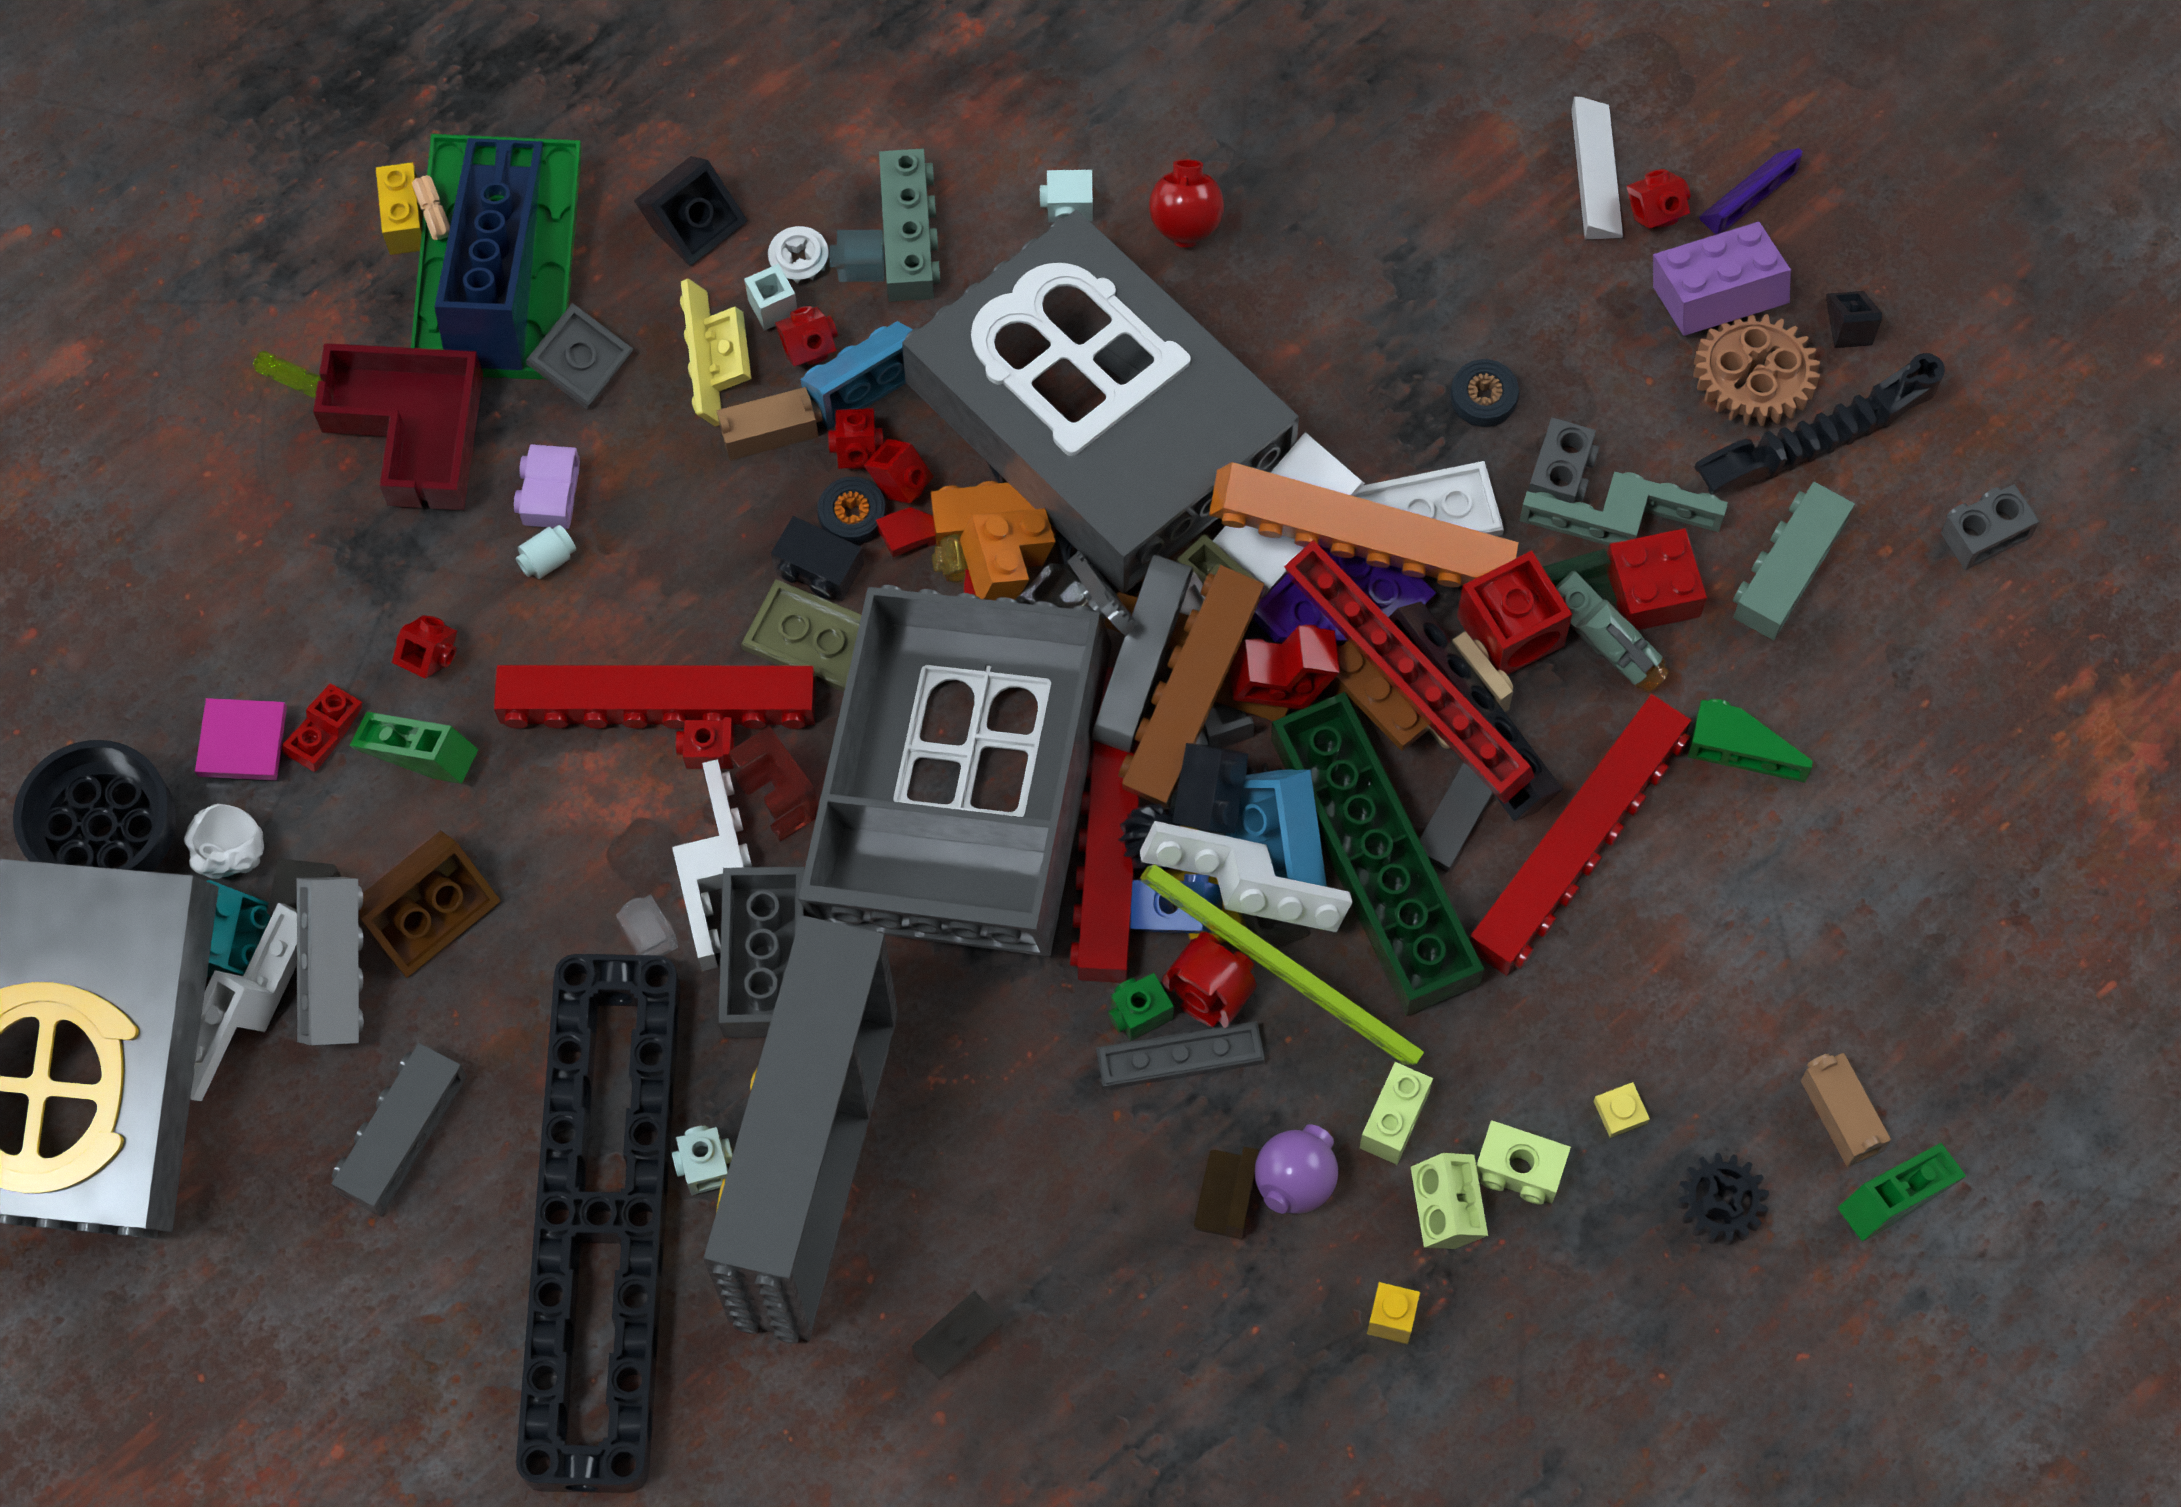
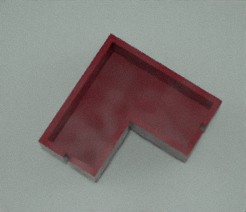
M324 343L319 370L322 381L317 383L313 409L321 432L387 436L379 485L387 506L422 508L423 501H427L431 509L464 510L483 380V370L477 352Z

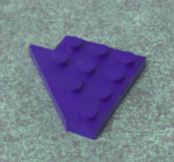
M1320 546L1387 617L1399 607L1420 601L1425 605L1436 593L1421 578L1404 575L1401 568L1391 565L1387 568L1368 565L1365 558L1358 556L1352 558L1334 556L1330 553L1331 549ZM1288 574L1259 602L1252 617L1275 642L1283 643L1298 625H1315L1321 629L1335 630L1336 645L1342 646L1348 641L1290 580Z

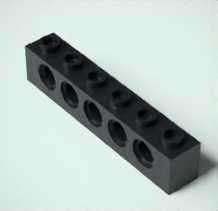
M1420 601L1397 608L1388 618L1531 766L1534 778L1506 804L1496 795L1495 797L1514 822L1537 813L1557 796L1563 788L1423 602Z

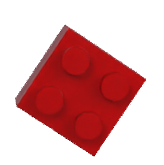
M1686 528L1609 544L1604 564L1619 613L1636 630L1701 617L1707 596Z

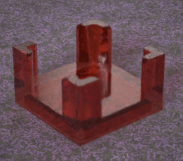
M770 726L729 751L730 758L738 767H743L761 755L759 759L735 774V778L747 795L752 794L770 781L776 789L764 797V803L776 820L770 825V828L780 842L816 819L818 805L814 787Z

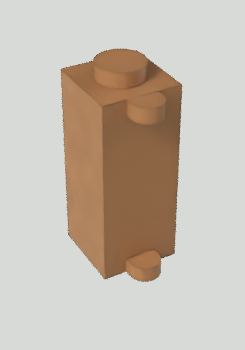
M806 387L717 410L720 429L730 461L817 438L819 436L816 423L823 421L821 410L815 401L810 400Z
M1842 1053L1835 1057L1834 1055L1824 1054L1810 1061L1807 1064L1808 1069L1803 1075L1801 1083L1847 1168L1884 1152L1891 1138L1845 1054Z

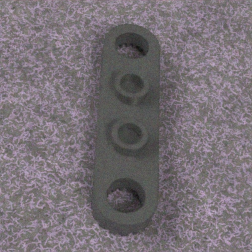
M1081 551L1073 555L1067 562L1082 582L1077 588L1089 601L1088 604L1095 612L1101 613L1103 620L1108 618L1122 634L1127 636L1138 624L1112 587L1107 583L1105 577L1096 567L1093 568V564H1089L1090 561Z

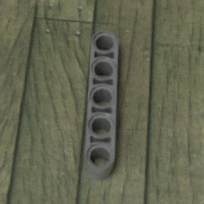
M1158 555L1153 556L1132 614V618L1138 626L1125 636L1094 726L1093 741L1131 753L1136 743L1135 736L1145 717L1191 581L1193 567Z

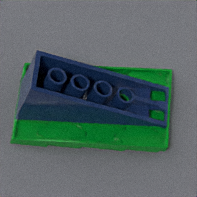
M431 134L427 175L432 177L440 198V205L443 206L450 224L448 237L434 240L423 213L411 348L476 351L483 370V377L547 380L528 366L526 360L569 307L582 147L580 140Z

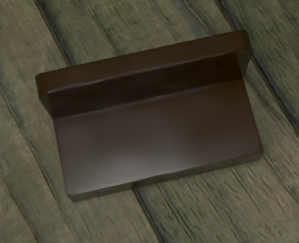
M1243 1146L1242 1155L1210 1150L1194 1221L1195 1230L1242 1240L1255 1180V1164L1259 1149Z

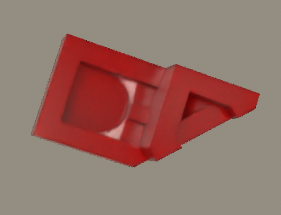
M909 507L876 520L878 531L893 558L923 544H927L928 547L936 544L933 516L923 511Z

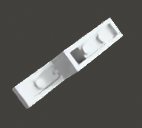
M718 759L702 764L719 836L672 847L702 971L717 968L715 954L721 952L717 928L709 930L706 917L714 915L708 892L723 888V868L752 867L747 844L739 845L736 832L743 831L738 807L732 809L729 807L727 796L735 794L729 771L721 773Z
M1154 821L1140 849L1141 860L1144 863L1216 877L1225 910L1337 932L1352 904L1350 892L1275 876L1266 844Z
M277 904L244 976L214 971L204 993L191 1100H203L237 1027L262 1032L266 1031L297 966L296 909L286 904Z

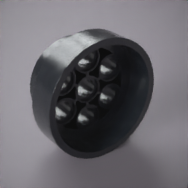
M88 740L58 749L33 768L17 794L13 810V828L17 843L24 856L30 862L74 865L77 860L88 858L84 866L112 869L118 860L128 859L126 864L116 869L153 872L162 862L171 846L176 828V810L169 788L155 766L143 754L118 742ZM96 794L91 802L81 804L82 799L86 795ZM136 794L131 803L120 805L125 796ZM72 825L71 830L67 834L56 836L62 827ZM112 826L111 831L107 835L96 837L101 828ZM152 827L150 833L145 837H136L138 831L142 828Z

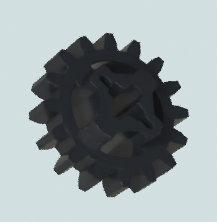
M1715 1153L1712 1164H1709L1704 1157L1699 1158L1697 1162L1698 1171L1688 1167L1684 1174L1688 1181H1681L1677 1191L1686 1195L1680 1197L1676 1203L1677 1208L1688 1210L1682 1218L1683 1224L1693 1221L1696 1224L1693 1235L1698 1236L1704 1230L1708 1233V1243L1713 1244L1717 1236H1722L1725 1245H1730L1734 1234L1740 1240L1745 1241L1749 1236L1748 1228L1757 1231L1762 1224L1758 1217H1765L1768 1212V1207L1760 1202L1768 1198L1769 1190L1758 1189V1186L1764 1179L1763 1175L1752 1177L1749 1172L1753 1164L1748 1162L1743 1167L1738 1166V1159L1735 1154L1731 1156L1728 1162H1723L1721 1154ZM1723 1174H1724V1175L1731 1176V1177H1733V1178H1735V1179L1725 1177V1176H1723ZM1702 1182L1705 1196L1696 1202V1188ZM1717 1193L1721 1198L1728 1196L1731 1199L1729 1204L1724 1200L1717 1202L1715 1200ZM1749 1196L1750 1207L1748 1214L1744 1217L1741 1201ZM1709 1218L1721 1221L1723 1224L1716 1223Z

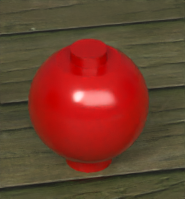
M1181 159L1173 162V171L1162 176L1152 189L1149 199V213L1154 226L1164 237L1174 241L1176 246L1193 247L1196 245V242L1210 236L1219 226L1224 213V198L1217 182L1211 176L1203 173V163L1201 161Z

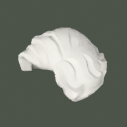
M214 804L200 810L198 814L194 815V819L188 825L184 842L190 850V867L195 872L212 879H220L240 872H250L259 865L260 857L264 850L263 831L256 821L242 809L230 805Z

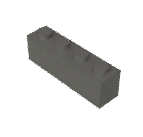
M420 1043L417 1044L413 1052L409 1051L404 1055L398 1066V1077L391 1087L387 1086L381 1092L376 1102L377 1111L370 1122L366 1121L360 1126L354 1138V1148L347 1158L343 1157L340 1159L332 1174V1179L334 1180L331 1184L340 1196L379 1217H382L467 1078L461 1064Z

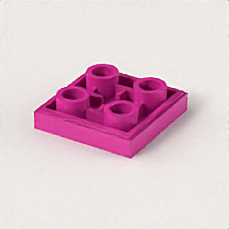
M206 698L195 768L197 776L277 781L287 712L285 702Z

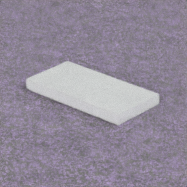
M1306 432L1271 472L1355 496L1365 484ZM1225 526L1213 540L1218 547L1251 576L1265 584L1261 600L1287 575L1284 566L1305 548L1296 545L1293 538L1285 536L1280 538L1265 537L1258 534V529L1249 526L1244 528Z
M1485 461L1363 485L1355 495V497L1490 535H1503L1504 528Z

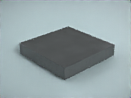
M572 303L527 358L526 364L585 409H588L634 349Z

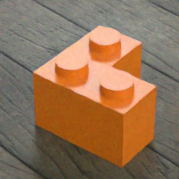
M1045 508L971 515L960 538V543L976 596L985 600L996 601L997 598L1006 597L1018 601L1029 580L1026 568L1043 566L1055 543Z

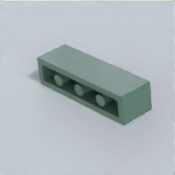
M1816 482L1812 483L1806 494L1799 491L1789 508V512L1793 513L1789 522L1785 523L1781 520L1770 539L1771 542L1775 543L1769 554L1762 551L1754 563L1751 571L1756 573L1753 580L1750 584L1743 581L1732 600L1738 604L1733 618L1766 637L1775 640L1848 522L1855 503Z

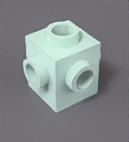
M708 1126L690 1128L685 1131V1135L676 1137L679 1151L672 1152L675 1170L678 1177L685 1175L691 1195L721 1188L723 1179L727 1177V1164L731 1163L733 1156L729 1138L721 1140L717 1127L709 1129Z

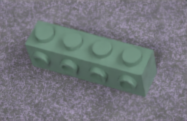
M924 148L879 151L886 280L889 302L934 299L933 284L941 283L939 261L932 262L931 251H938L937 228L929 227V218H936L935 195L927 196V186L934 185L933 163H925Z

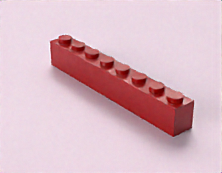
M1314 540L1284 566L1290 580L1504 804L1534 778L1532 768L1528 762Z
M497 665L494 711L499 723L505 724L510 728H525L528 724H544L549 728L559 729L566 727L568 724H584L586 727L599 729L606 727L607 724H623L628 728L640 729L646 727L647 724H663L667 728L680 729L684 728L685 720H723L724 717H732L733 725H742L750 729H760L765 727V725H782L789 729H800L805 725H815L816 677L814 666Z
M1107 668L1100 708L1114 668ZM1137 740L1131 753L1094 741L1093 754H1090L1086 778H1091L1090 791H1083L1081 815H1089L1088 829L1080 828L1079 852L1086 853L1085 866H1077L1076 890H1083L1082 904H1074L1073 928H1080L1079 942L1071 943L1070 966L1078 968V980L1122 983L1127 980L1134 869L1132 867V858L1123 856L1126 851L1125 844L1118 841V839L1124 835L1120 824L1127 819L1128 813L1138 808L1139 796L1123 790L1122 782L1124 778L1119 777L1118 774L1127 754L1135 755L1140 744Z
M1651 694L1470 935L1469 940L1479 958L1508 976L1514 966L1521 969L1526 964L1534 951L1530 947L1531 943L1537 935L1544 938L1557 920L1553 916L1554 912L1560 904L1567 907L1574 899L1580 888L1575 885L1583 873L1589 877L1597 868L1602 859V856L1598 853L1606 843L1613 846L1625 828L1620 823L1629 813L1635 816L1647 798L1643 792L1649 784L1657 786L1669 769V766L1665 763L1672 753L1679 756L1691 739V736L1687 734L1691 723L1690 718L1655 695Z

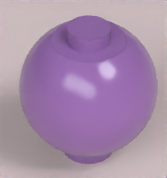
M1309 1124L1305 1126L1303 1131L1289 1130L1279 1133L1268 1140L1262 1147L1256 1159L1255 1180L1261 1195L1264 1197L1265 1204L1270 1209L1281 1214L1286 1212L1292 1214L1307 1213L1319 1208L1330 1198L1337 1184L1338 1164L1331 1150L1334 1140L1326 1130Z

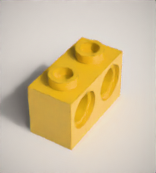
M413 162L376 167L381 228L389 254L420 251L423 210H421L412 185L413 180L418 178Z

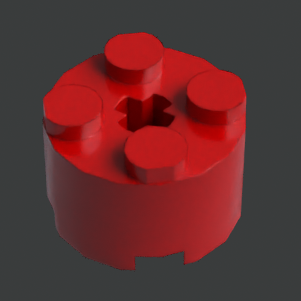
M1201 932L1197 938L1189 942L1162 979L1167 993L1174 989L1177 995L1184 1000L1180 1008L1197 1021L1209 1027H1214L1217 1022H1220L1224 1028H1227L1257 987L1255 978L1251 973L1255 967L1254 963L1241 952L1233 954L1208 932Z

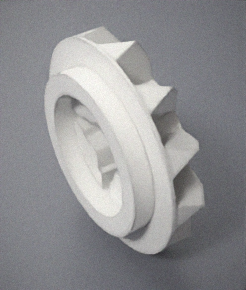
M795 226L781 231L773 238L768 249V258L771 267L779 264L786 278L793 279L798 284L801 279L810 278L813 280L820 270H825L829 252L827 243L820 233L808 227ZM805 249L806 260L799 258L792 264L791 252L799 253Z

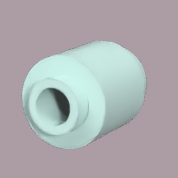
M557 525L553 529L547 527L518 546L520 555L516 557V561L526 576L534 575L536 578L541 579L570 560V554L576 551V547L569 534L561 525Z

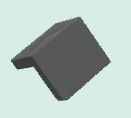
M1213 704L1202 730L1209 746L1222 748L1253 738L1254 721L1251 716L1247 717L1244 711L1226 705L1215 708Z

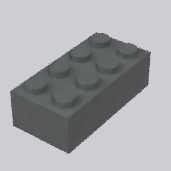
M805 867L723 868L719 1026L723 1038L767 1036L801 915L808 916V913L798 900Z

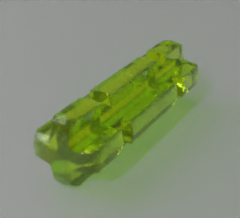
M260 351L253 362L256 372L265 376L273 375L272 379L297 391L303 389L304 394L315 398L317 383L322 381L319 375L312 372L307 374L306 369L282 358L276 360V356L267 351Z

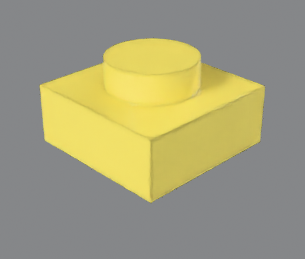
M1633 1082L1595 1096L1594 1104L1610 1138L1646 1125L1650 1120Z

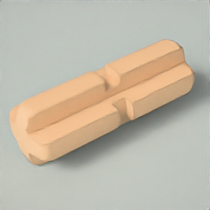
M426 175L416 178L412 182L413 189L421 210H423L432 238L434 240H441L448 237L450 224L443 206L440 205V198L432 177Z

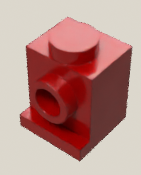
M724 717L723 720H685L684 731L676 732V754L683 755L686 769H703L702 763L717 759L720 769H734L735 729L732 717ZM697 740H709V741H707V742H705V743H700V742H698Z

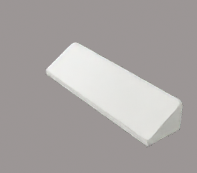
M1574 97L1571 110L1585 239L1622 238L1623 231L1609 105L1584 97Z

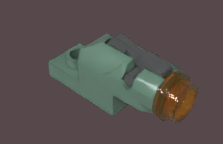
M1571 571L1555 587L1573 614L1570 626L1598 655H1603L1637 689L1642 688L1646 693L1655 689L1669 674V670L1664 666L1666 661L1608 600H1603L1576 571Z

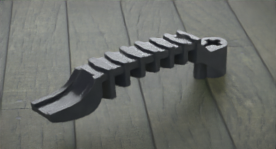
M1919 354L1906 366L1881 383L1873 386L1868 398L1865 399L1860 394L1856 395L1849 407L1846 408L1840 403L1835 406L1832 415L1826 416L1822 412L1816 414L1813 423L1810 425L1804 420L1800 421L1794 432H1791L1787 427L1781 428L1777 436L1771 431L1764 432L1756 448L1751 439H1743L1732 443L1696 462L1694 468L1702 476L1711 495L1743 482L1753 481L1759 483L1769 476L1775 478L1780 472L1787 469L1790 471L1794 470L1797 465L1805 461L1809 463L1815 461L1817 456L1826 452L1830 454L1834 452L1835 448L1843 444L1850 445L1858 437L1863 435L1867 437L1877 428L1882 426L1886 428L1907 410L1931 400L1936 394L1944 376V364L1939 357L1933 354Z

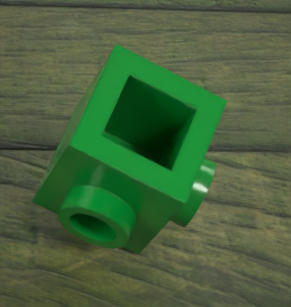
M1155 973L1138 981L1135 978L1126 980L1114 989L1115 993L1111 994L1112 1009L1108 1011L1109 1018L1118 1033L1125 1031L1130 1042L1173 1020L1174 1006Z

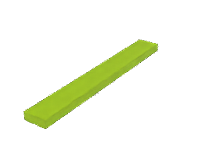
M1157 865L1148 866L1140 877L1142 883L1402 1064H1417L1424 1051Z

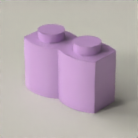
M530 444L528 455L522 456L520 461V478L524 479L522 490H516L514 496V512L520 514L523 525L551 528L561 525L564 529H569L580 466L577 448Z

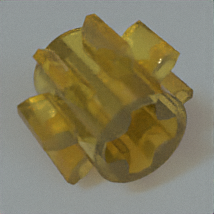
M960 534L942 538L939 542L940 546L934 547L935 553L932 554L934 572L943 571V577L949 582L965 581V569H968L960 543L962 536Z

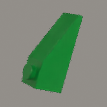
M1701 699L1695 716L1688 758L1803 783L1806 782L1813 764L1810 758L1742 708L1731 706L1729 702L1721 699H1710L1709 701Z
M366 712L349 745L354 750L432 779L462 784L479 750L452 726Z
M1939 1143L1864 1183L1837 1208L1863 1242L1889 1228L1963 1180L1966 1175L1944 1145Z

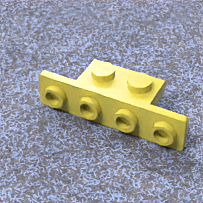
M685 279L681 281L682 296L680 297V304L684 311L686 323L684 338L688 345L690 357L688 372L693 383L694 396L692 397V406L699 417L716 427L720 425L717 410L721 409L719 391L751 379L744 314L737 307H732L710 316L707 291L690 279Z

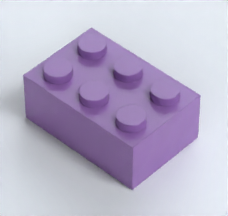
M1760 222L1653 254V288L1683 336L1790 303L1791 269Z

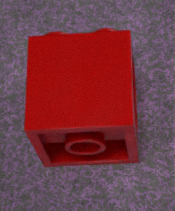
M1530 551L1464 584L1457 618L1473 641L1478 640L1483 644L1489 654V661L1497 671L1502 670L1509 675L1564 647L1573 614L1533 551Z

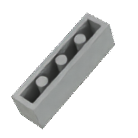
M348 877L297 878V1042L308 1045L359 1043V1033L363 1029L364 1019L363 1013L359 1008V992L363 988V973L361 968L358 967V951H361L363 947V933L361 928L358 927V910H361L363 905V892L361 887L358 886V879Z

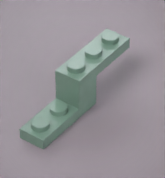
M1614 471L1603 512L1595 510L1586 503H1569L1558 500L1555 496L1546 492L1532 493L1527 491L1519 521L1609 546L1611 543L1635 539L1643 512L1719 532L1728 502L1721 501L1709 493L1696 494L1682 490L1679 486L1672 483L1659 484L1644 480L1635 473L1626 472L1622 474Z

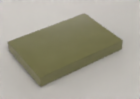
M775 579L741 643L742 650L780 666H814L816 681L844 692L861 614Z

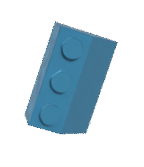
M898 321L888 327H880L865 341L856 346L851 345L844 348L835 359L824 365L812 367L801 378L802 388L806 387L810 400L815 401L819 406L823 419L822 423L828 430L836 426V410L864 409L906 384L902 342L913 329Z
M1276 770L1246 775L1235 834L1225 833L1226 836L1266 844L1275 876L1327 887L1311 770Z

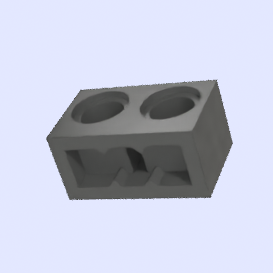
M1551 417L1528 491L1532 493L1546 492L1555 496L1558 500L1574 503L1575 500L1583 502L1589 479L1583 478L1586 467H1594L1600 446L1593 445L1596 430ZM1570 446L1577 449L1578 452L1568 453L1562 448ZM1555 479H1560L1565 481L1568 485L1560 487L1556 486L1551 481Z
M2013 484L2003 490L2000 487L1989 490L1980 498V501L1970 506L1964 503L1953 508L1946 515L1947 519L1941 530V535L1964 570H1967L2030 539L2040 521L2016 485ZM1997 512L2008 514L2011 520L2001 518ZM1964 529H1972L1976 531L1979 536H1971L1964 531Z

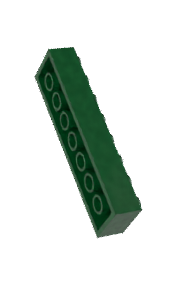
M1343 692L1272 721L1271 741L1285 770H1311L1320 841L1344 890L1350 892L1352 907L1405 1015H1411L1479 986L1484 968L1346 693Z

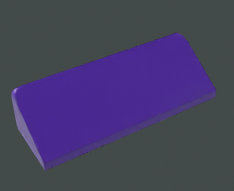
M1796 148L1775 154L1702 213L1699 217L1700 221L1715 235L1723 233L1797 173L1803 151Z

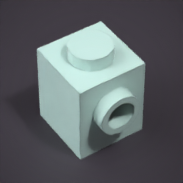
M1047 170V185H1040V208L1048 209V222H1055L1060 217H1067L1076 209L1089 221H1093L1092 170Z
M779 264L744 279L748 301L764 331L774 327L775 322L791 317L790 313L797 309L795 292Z

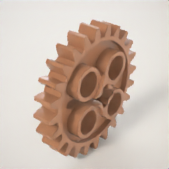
M1752 314L1748 316L1747 322H1742L1739 318L1733 320L1731 326L1728 323H1723L1718 326V330L1710 328L1706 339L1700 340L1694 359L1695 369L1693 377L1699 379L1697 390H1707L1705 402L1717 400L1715 409L1717 413L1725 408L1729 409V420H1733L1738 414L1743 415L1745 425H1748L1751 417H1757L1760 426H1764L1766 417H1771L1776 424H1779L1782 413L1792 419L1794 418L1796 408L1804 410L1807 400H1812L1820 374L1817 373L1820 361L1814 360L1816 349L1806 348L1809 338L1807 336L1796 338L1795 335L1798 328L1796 326L1791 327L1787 331L1783 329L1784 319L1778 320L1775 325L1770 324L1768 314L1764 315L1761 322L1756 321L1755 316Z

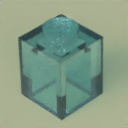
M837 230V245H830V267H837L839 282L884 281L885 248L883 231Z

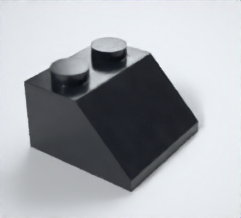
M693 156L687 158L634 200L654 232L690 266L748 221L709 160Z

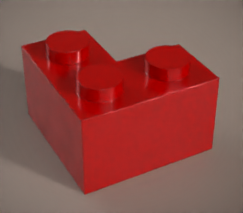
M1298 625L1282 644L1268 643L1262 639H1245L1239 646L1230 667L1233 700L1294 709L1308 707L1340 673L1335 630L1321 629L1315 625Z

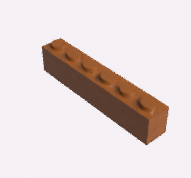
M1222 565L1219 566L1216 575L1209 572L1200 592V595L1205 597L1200 611L1192 609L1184 627V631L1189 633L1183 647L1176 645L1167 667L1173 669L1167 684L1162 681L1159 682L1151 700V703L1156 705L1155 711L1150 720L1145 717L1143 718L1137 730L1135 740L1140 742L1134 756L1127 754L1120 768L1118 776L1124 778L1122 782L1123 790L1155 804H1161L1162 807L1167 809L1180 780L1186 743L1196 744L1264 593V583Z

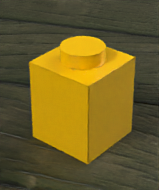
M1379 1282L1367 1334L1408 1344L1420 1292Z

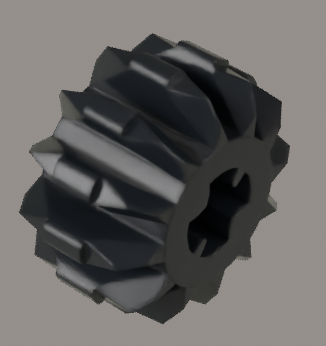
M1161 804L1142 806L1128 813L1127 819L1120 824L1124 835L1118 841L1125 844L1126 851L1123 856L1132 858L1133 869L1140 868L1145 871L1148 866L1153 865L1142 862L1140 849L1154 821L1180 826V824L1172 823L1173 809H1163ZM1157 865L1158 867H1160V868L1163 869L1164 871H1165V870H1168V869H1171V868H1168V867H1163V866Z

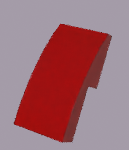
M330 683L306 708L307 718L282 744L283 754L315 773L333 752L362 708V701Z

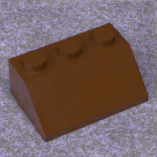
M440 830L363 892V905L361 910H358V923L397 969L408 978L500 903L501 900L459 844Z

